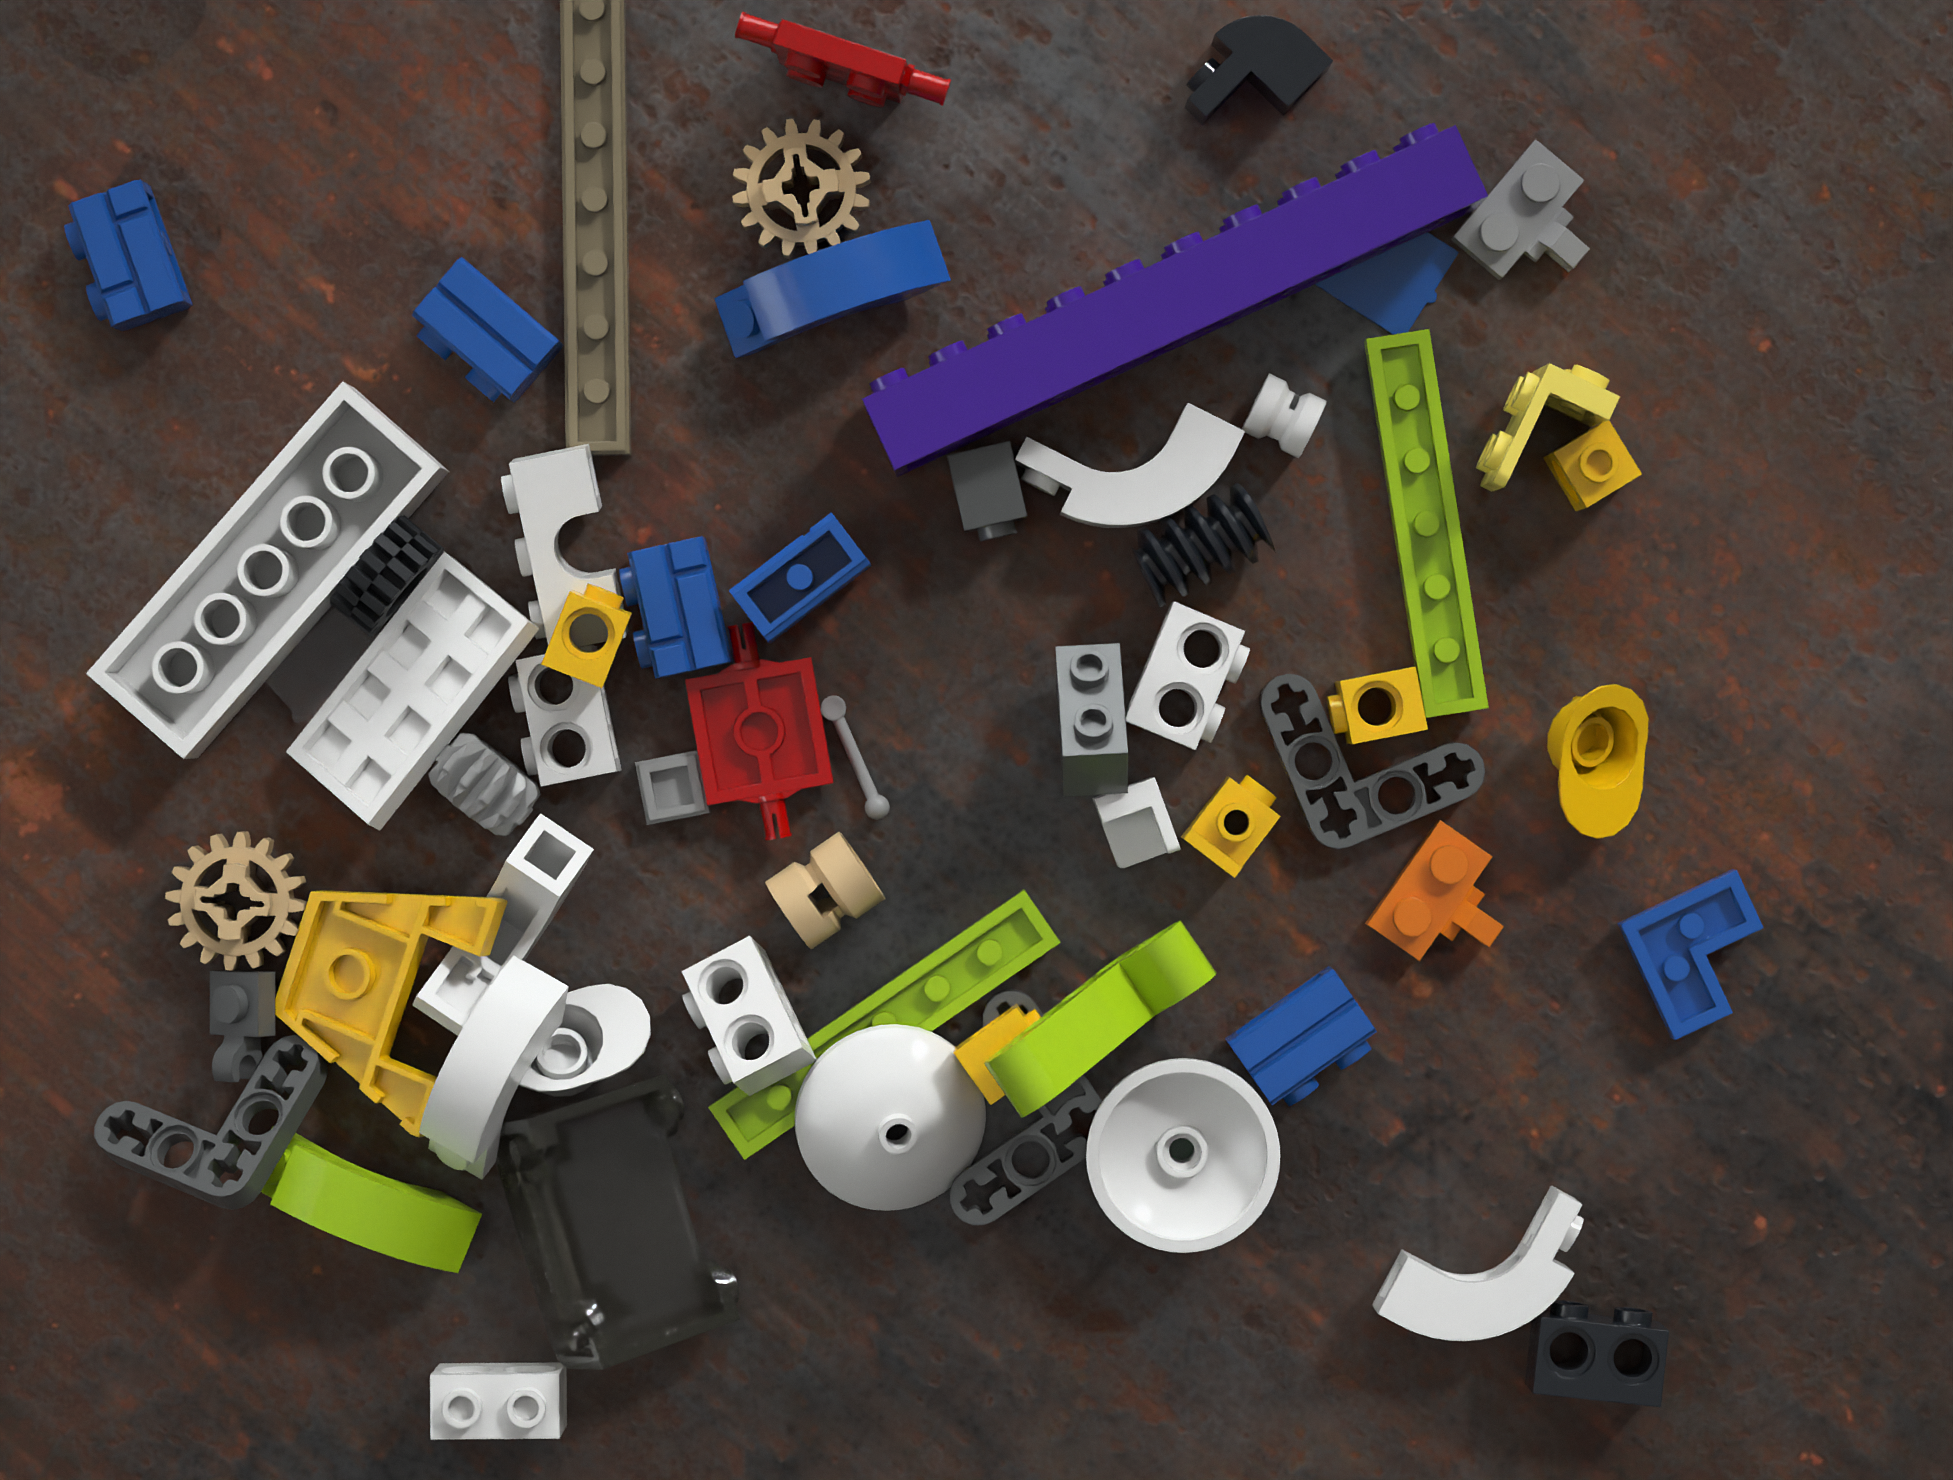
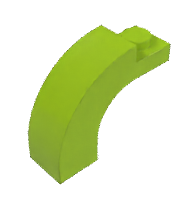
M297 1133L294 1134L261 1191L272 1198L270 1203L272 1206L334 1236L397 1259L454 1273H459L482 1216L478 1211L442 1191L404 1183L374 1173L330 1153Z

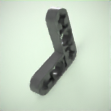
M1294 674L1279 675L1268 681L1260 693L1259 706L1261 715L1307 826L1314 838L1324 846L1336 849L1353 846L1466 799L1477 792L1483 783L1485 775L1483 759L1469 745L1456 742L1442 744L1353 781L1318 694L1308 680ZM1283 684H1287L1291 692L1302 690L1305 695L1306 702L1298 706V713L1303 725L1309 724L1315 718L1320 728L1319 732L1299 735L1288 745H1285L1281 732L1294 730L1289 716L1286 713L1275 714L1271 707V703L1279 699L1277 688ZM1311 742L1324 746L1331 758L1330 768L1327 773L1315 780H1309L1301 776L1295 766L1296 753L1300 747ZM1449 753H1453L1457 761L1468 760L1472 770L1463 775L1465 785L1460 789H1457L1456 785L1451 781L1434 785L1430 788L1438 798L1427 803L1424 784L1413 771V768L1424 763L1425 776H1430L1442 771L1446 767L1444 757ZM1339 777L1344 785V790L1331 793L1336 805L1342 810L1351 808L1355 818L1346 823L1348 834L1341 838L1338 837L1334 830L1323 831L1320 826V821L1328 817V810L1323 798L1318 797L1310 804L1306 796L1307 790L1326 788ZM1392 777H1401L1408 781L1414 793L1413 803L1409 809L1399 814H1391L1385 811L1378 799L1380 786L1384 781Z
M1005 989L995 993L987 1001L983 1010V1026H986L1000 1016L997 1007L1006 1001L1011 1007L1016 1003L1018 1006L1023 1004L1028 1012L1035 1008L1041 1017L1044 1014L1027 993L1017 989ZM1085 1074L1051 1101L1038 1109L1042 1114L1040 1117L974 1161L953 1181L950 1187V1204L954 1213L963 1222L971 1225H985L995 1221L1086 1158L1087 1139L1083 1134H1075L1064 1142V1146L1073 1153L1061 1160L1054 1141L1041 1131L1049 1123L1054 1124L1057 1135L1067 1129L1072 1124L1069 1112L1078 1106L1085 1114L1092 1112L1094 1109L1097 1111L1103 1100ZM1024 1142H1037L1046 1148L1049 1154L1048 1166L1038 1176L1026 1177L1014 1169L1012 1155L1014 1150ZM997 1159H1001L1007 1178L1020 1189L1014 1194L1008 1195L1005 1184H1002L989 1195L992 1206L988 1210L982 1211L977 1205L966 1208L961 1202L967 1196L964 1184L971 1179H974L980 1186L987 1184L997 1177V1172L988 1165Z
M299 1035L286 1036L273 1043L265 1053L217 1135L139 1103L122 1101L109 1106L98 1117L94 1127V1137L106 1155L120 1166L218 1207L230 1210L243 1208L253 1202L262 1191L322 1089L328 1075L327 1063L324 1057ZM304 1060L307 1064L302 1072L292 1070L287 1075L284 1071L289 1063L299 1065ZM284 1091L290 1096L288 1100H284L280 1096ZM269 1108L278 1110L279 1118L277 1123L269 1132L261 1135L249 1133V1123L256 1113ZM136 1127L149 1142L145 1148L136 1139L123 1136L119 1141L116 1136L121 1129L131 1131ZM185 1141L193 1143L194 1151L186 1164L173 1169L164 1167L165 1155L172 1146ZM243 1143L246 1148L256 1154L252 1155L246 1149L241 1153L237 1146ZM239 1169L243 1173L238 1181L227 1180L224 1184L220 1181V1177L224 1172L234 1174Z

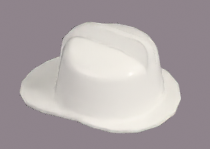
M611 984L587 986L568 992L561 1025L535 1057L519 1085L555 1097L572 1096L586 1090L594 1082L613 1077L630 1068L644 1053L651 1036L650 1015L642 1000L627 988Z

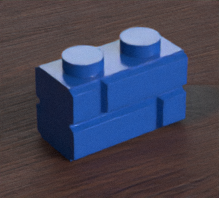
M141 179L111 188L104 193H97L68 205L74 222L64 225L66 237L76 259L80 261L87 258L95 282L86 285V291L92 309L99 321L109 319L111 327L125 331L193 306L150 185Z
M463 257L453 264L438 282V285L428 293L412 314L415 319L424 325L416 336L444 360L453 351L472 367L465 378L493 402L503 393L515 403L564 346L555 336Z
M831 512L811 527L810 532L805 536L801 535L731 588L729 592L767 642L772 643L872 567V565Z
M703 536L627 553L630 567L619 569L627 606L639 604L644 629L634 631L633 636L641 669L653 667L655 678L661 679L733 663L706 538Z
M1328 966L1226 1037L1225 1040L1270 1104L1274 1105L1283 1099L1287 1106H1291L1305 1098L1319 1086L1314 1076L1335 1062L1339 1069L1342 1070L1367 1054L1372 1048L1366 1039L1377 1031L1334 969Z

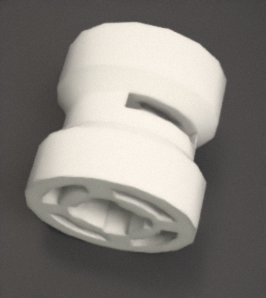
M1269 373L1241 430L1257 439L1265 436L1278 440L1282 451L1299 458L1319 421L1327 401L1311 393L1299 396L1289 390L1286 381Z

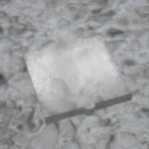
M333 608L298 643L265 683L293 711V721L296 723L304 722L307 725L380 632L374 633L373 636L369 637L336 608Z

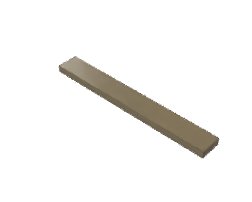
M560 0L566 448L589 444L591 456H631L626 0Z

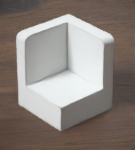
M1149 777L1128 785V793L1103 794L1093 798L1118 867L1126 868L1164 853L1171 854L1181 850L1155 777Z

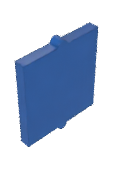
M1427 232L1316 283L1315 286L1392 335L1409 332L1426 303L1436 301L1437 293L1435 289L1459 252Z

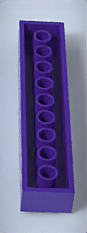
M1435 123L1423 126L1400 138L1401 143L1393 147L1395 153L1380 159L1376 150L1360 155L1341 165L1342 170L1335 174L1337 180L1321 187L1317 177L1306 180L1282 193L1283 198L1277 201L1278 207L1262 214L1258 204L1250 206L1224 219V225L1219 228L1220 234L1203 241L1199 231L1189 234L1165 246V252L1161 254L1163 260L1144 268L1140 259L1126 263L1105 274L1106 280L1103 281L1105 287L1085 296L1081 286L1070 289L1046 302L1047 307L1045 311L1047 314L1027 323L1022 313L1014 315L987 329L989 333L987 334L988 341L967 350L964 341H958L929 355L930 368L908 377L905 368H900L869 383L872 394L862 398V401L896 477L1473 212L1488 197V194L1456 125L1441 132L1438 131Z

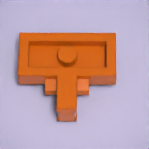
M1437 820L1365 924L1419 961L1439 933L1453 941L1462 929L1485 946L1490 947L1504 926L1477 908L1485 894L1474 887L1473 884L1493 856L1443 821Z

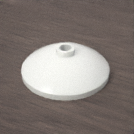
M899 1024L879 1025L856 1031L842 1038L816 1060L799 1090L795 1107V1132L800 1152L807 1167L818 1182L830 1193L850 1204L872 1210L890 1211L911 1208L924 1204L947 1191L960 1173L972 1164L984 1135L986 1122L985 1100L982 1092L954 1055L955 1047L950 1042L931 1031L919 1027ZM903 1124L908 1127L905 1136L901 1139L890 1140L886 1138V1133L891 1126Z
M1188 1058L1167 1059L1146 1065L1132 1072L1115 1085L1098 1107L1089 1129L1086 1147L1087 1172L1093 1193L1107 1217L1125 1234L1146 1246L1158 1250L1178 1253L1199 1252L1215 1248L1233 1240L1249 1228L1261 1215L1274 1192L1278 1180L1280 1143L1276 1126L1266 1104L1259 1094L1240 1076L1208 1061ZM1179 1138L1188 1139L1194 1145L1193 1153L1184 1160L1175 1159L1169 1152L1171 1143Z

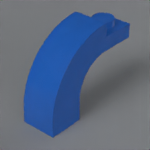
M926 220L868 234L794 259L744 280V285L714 298L734 356L735 358H740L757 353L799 333L841 317L908 300L951 281L931 222Z

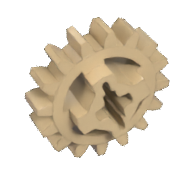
M787 119L785 126L786 135L779 138L766 127L762 130L766 146L761 151L749 145H746L743 149L745 156L752 163L750 169L738 168L734 169L733 172L735 180L747 185L746 191H741L732 196L735 206L750 207L752 210L741 221L742 226L745 230H751L758 226L764 229L758 242L764 249L772 245L776 239L782 241L783 257L791 259L797 245L805 246L807 254L818 251V243L825 240L830 247L840 244L837 233L842 228L857 234L860 230V225L851 214L853 210H869L870 200L857 194V188H862L871 183L870 175L867 172H853L852 169L862 159L861 151L859 148L843 153L840 148L844 142V132L838 129L828 139L821 137L820 120L815 119L811 122L807 133H799L794 120ZM807 148L824 153L836 163L840 170H835V168L821 169L808 159ZM784 152L785 163L775 178L763 180V183H760L762 174L768 164ZM797 162H800L802 173L806 175L809 184H820L819 189H815L809 194L810 202L807 203L809 215L807 217H804L801 204L797 203L793 194L784 195V190L794 187V177L797 176L795 164ZM840 196H844L841 207L836 215L820 227L818 215L828 201L840 199ZM763 209H782L795 219L797 231L789 230L776 224Z
M240 831L237 832L234 838L233 846L229 847L223 834H216L210 836L212 852L208 853L198 845L192 846L187 850L191 860L194 862L192 868L186 866H175L172 873L183 882L182 889L166 892L165 899L180 903L181 912L171 916L168 922L170 926L186 925L189 932L180 942L183 948L198 943L204 946L200 962L209 964L219 954L224 955L225 970L233 971L238 968L241 956L245 955L251 967L256 968L264 965L262 949L266 948L275 956H280L287 951L284 942L280 938L282 933L291 936L297 935L299 925L291 920L293 912L305 910L307 902L294 898L293 890L305 884L306 879L305 876L289 877L285 870L294 860L291 853L276 859L270 855L274 845L273 839L269 837L263 838L253 848L251 847L249 832ZM227 859V863L223 865V876L211 886L199 885L203 876L212 866ZM257 864L270 875L277 891L268 890L257 878ZM239 884L240 895L250 897L251 901H262L264 904L240 910L237 917H235L234 906L224 904V901L212 900L211 897L236 891ZM198 911H206L218 925V937L206 928ZM262 916H276L270 928L262 936L248 943L253 923Z

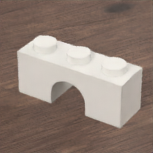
M589 444L515 458L509 463L511 475L501 476L503 495L508 513H520L525 536L515 539L519 568L523 577L533 575L538 600L528 602L531 622L539 628L535 638L546 637L548 645L571 590L584 594L587 583L621 596L616 568L593 573L582 572L570 566L563 558L559 549V532L565 522L576 516L599 512L602 507ZM623 601L620 607L622 610H624ZM584 614L573 621L571 637L578 647L606 642L608 629L600 617L593 614ZM628 625L623 635V638H626V635L629 631Z

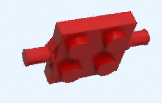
M742 12L736 28L735 38L770 48L772 53L777 54L779 63L788 68L787 76L789 78L819 88H823L825 79L845 85L849 88L847 96L871 106L883 108L886 99L901 103L903 95L906 96L907 93L943 106L951 84V79L947 80L917 70L915 65L912 64L907 65L906 59L784 19L777 24Z
M750 622L742 624L746 649H743L739 625L727 627L734 658L733 665L728 666L717 674L685 679L707 806L736 800L759 803L766 841L777 839L773 813L776 814L780 838L792 836L784 798L790 797L803 788L834 783L812 657L781 663L764 659L760 660L754 623Z

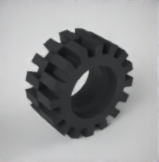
M401 515L395 522L393 521L387 526L383 534L380 533L374 539L369 549H365L360 555L359 561L351 566L345 574L346 578L336 587V592L331 596L329 603L371 637L391 620L440 558L444 548L405 515Z

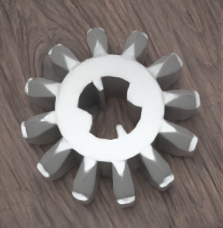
M459 734L437 756V762L428 773L431 784L438 789L440 794L446 797L469 818H472L484 829H488L495 835L507 836L517 825H522L533 811L532 807L541 795L537 783L506 758L500 751L494 749L475 734Z

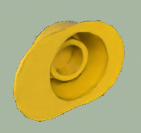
M1617 684L1598 686L1583 697H1573L1572 701L1561 708L1553 718L1547 733V750L1552 764L1559 770V800L1565 817L1580 834L1596 839L1614 836L1629 824L1638 809L1643 789L1649 718L1644 703L1632 689Z

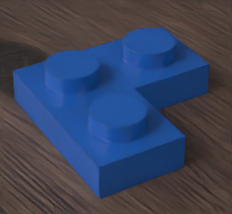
M1734 869L1617 923L1666 1029L1674 1040L1733 1013L1706 955L1764 928L1737 870Z

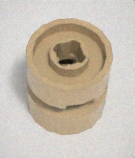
M840 831L810 851L809 864L804 866L794 862L765 882L791 925L810 949H813L841 929V917L848 915L857 919L885 899L877 883ZM823 883L831 896L816 902L811 893L818 885Z

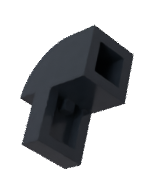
M1268 15L1243 17L1227 24L1214 35L1211 45L1226 60L1220 65L1212 57L1188 81L1186 86L1193 94L1187 99L1185 109L1204 125L1248 81L1284 116L1328 71L1333 60L1306 33L1284 19Z

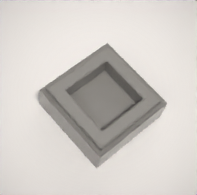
M697 750L635 762L647 825L711 813L710 805L707 806Z

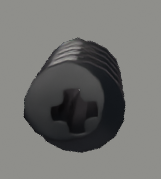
M1236 483L1229 487L1230 507L1215 494L1207 497L1206 518L1192 505L1183 509V529L1169 516L1160 519L1161 539H1158L1145 526L1137 530L1138 550L1133 548L1132 550L1143 577L1159 607L1166 605L1165 585L1169 583L1182 596L1189 594L1188 574L1194 573L1207 586L1212 583V563L1217 562L1231 575L1236 572L1235 552L1240 551L1252 564L1259 561L1257 542L1263 540L1275 552L1270 534L1254 500L1240 484Z

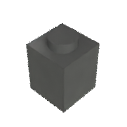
M1010 441L947 455L964 533L978 531L980 542L1016 534L1015 522L1027 519V513Z

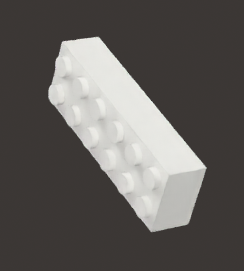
M342 381L86 674L183 759L198 758L332 606L329 602L331 596L336 592V587L346 578L345 574L351 566L359 561V557L365 549H369L374 539L380 533L383 534L387 526L393 521L395 522L398 517L405 515L409 518L450 471L360 392Z

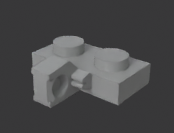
M1535 139L1451 240L1498 280L1504 277L1522 254L1536 262L1545 252L1562 268L1570 272L1584 258L1590 248L1566 228L1574 217L1562 206L1583 183L1584 179Z

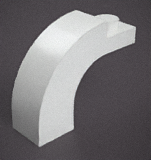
M1187 403L1164 448L1149 462L1135 469L1123 472L1094 470L1026 437L1015 459V464L1025 469L1020 478L1021 480L1045 493L1055 496L1059 486L1070 491L1060 512L1061 516L1090 526L1104 528L1136 527L1160 521V519L1166 516H1172L1197 500L1215 483L1226 469L1245 431Z
M540 813L506 859L494 885L486 896L502 898L508 901L490 955L479 957L453 946L418 993L413 1006L458 1036L485 992L510 959L516 956L525 961L571 891L594 849Z
M516 956L510 959L490 985L454 1042L432 1088L419 1131L420 1134L430 1139L428 1149L435 1152L443 1163L456 1170H466L481 1180L496 1162L503 1120L519 1083L535 1057L563 1021L569 986Z
M1550 1186L1516 1250L1498 1266L1481 1273L1454 1274L1446 1272L1402 1249L1372 1306L1379 1315L1415 1333L1448 1341L1482 1340L1515 1330L1544 1312L1564 1291L1575 1274L1565 1264L1555 1260L1554 1257L1558 1249L1567 1252L1576 1240L1584 1220L1577 1215L1582 1204L1574 1197Z

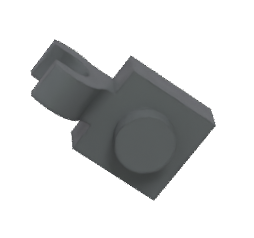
M210 971V1035H224L223 1043L215 1052L212 1062V1073L215 1081L239 1082V1079H251L263 1059L261 1037L275 1036L274 971Z

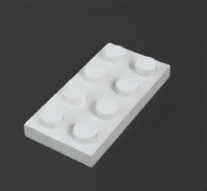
M444 552L286 752L362 820L380 831L436 761L437 756L451 742L539 631V628L460 562Z

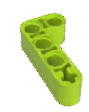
M1181 920L1177 921L1110 962L992 1055L984 1064L1020 1117L1023 1118L1063 1092L1155 1015L1198 990L1216 976L1217 973Z

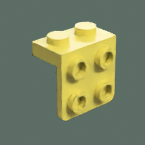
M1550 363L1533 371V373L1527 372L1524 377L1519 376L1503 411L1512 414L1505 432L1500 430L1497 435L1492 434L1477 463L1476 469L1485 472L1480 486L1491 492L1506 486L1544 405L1590 427L1610 420L1620 396L1606 390L1610 380L1580 365H1574L1572 370H1563Z

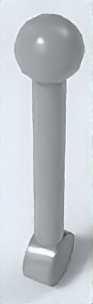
M828 696L821 704V712L824 718L833 722L867 799L864 807L865 812L872 819H883L887 816L890 805L884 796L878 794L844 717L846 704L839 696Z

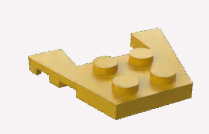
M311 891L275 998V1015L329 1063L336 1062L360 1083L359 1089L376 1104L382 1103L402 1120L400 1125L407 1132L418 1138L424 1137V1135L419 1133L420 1125L437 1077L392 1059L390 1052L428 938L430 936L479 957L489 956L508 901L496 897Z

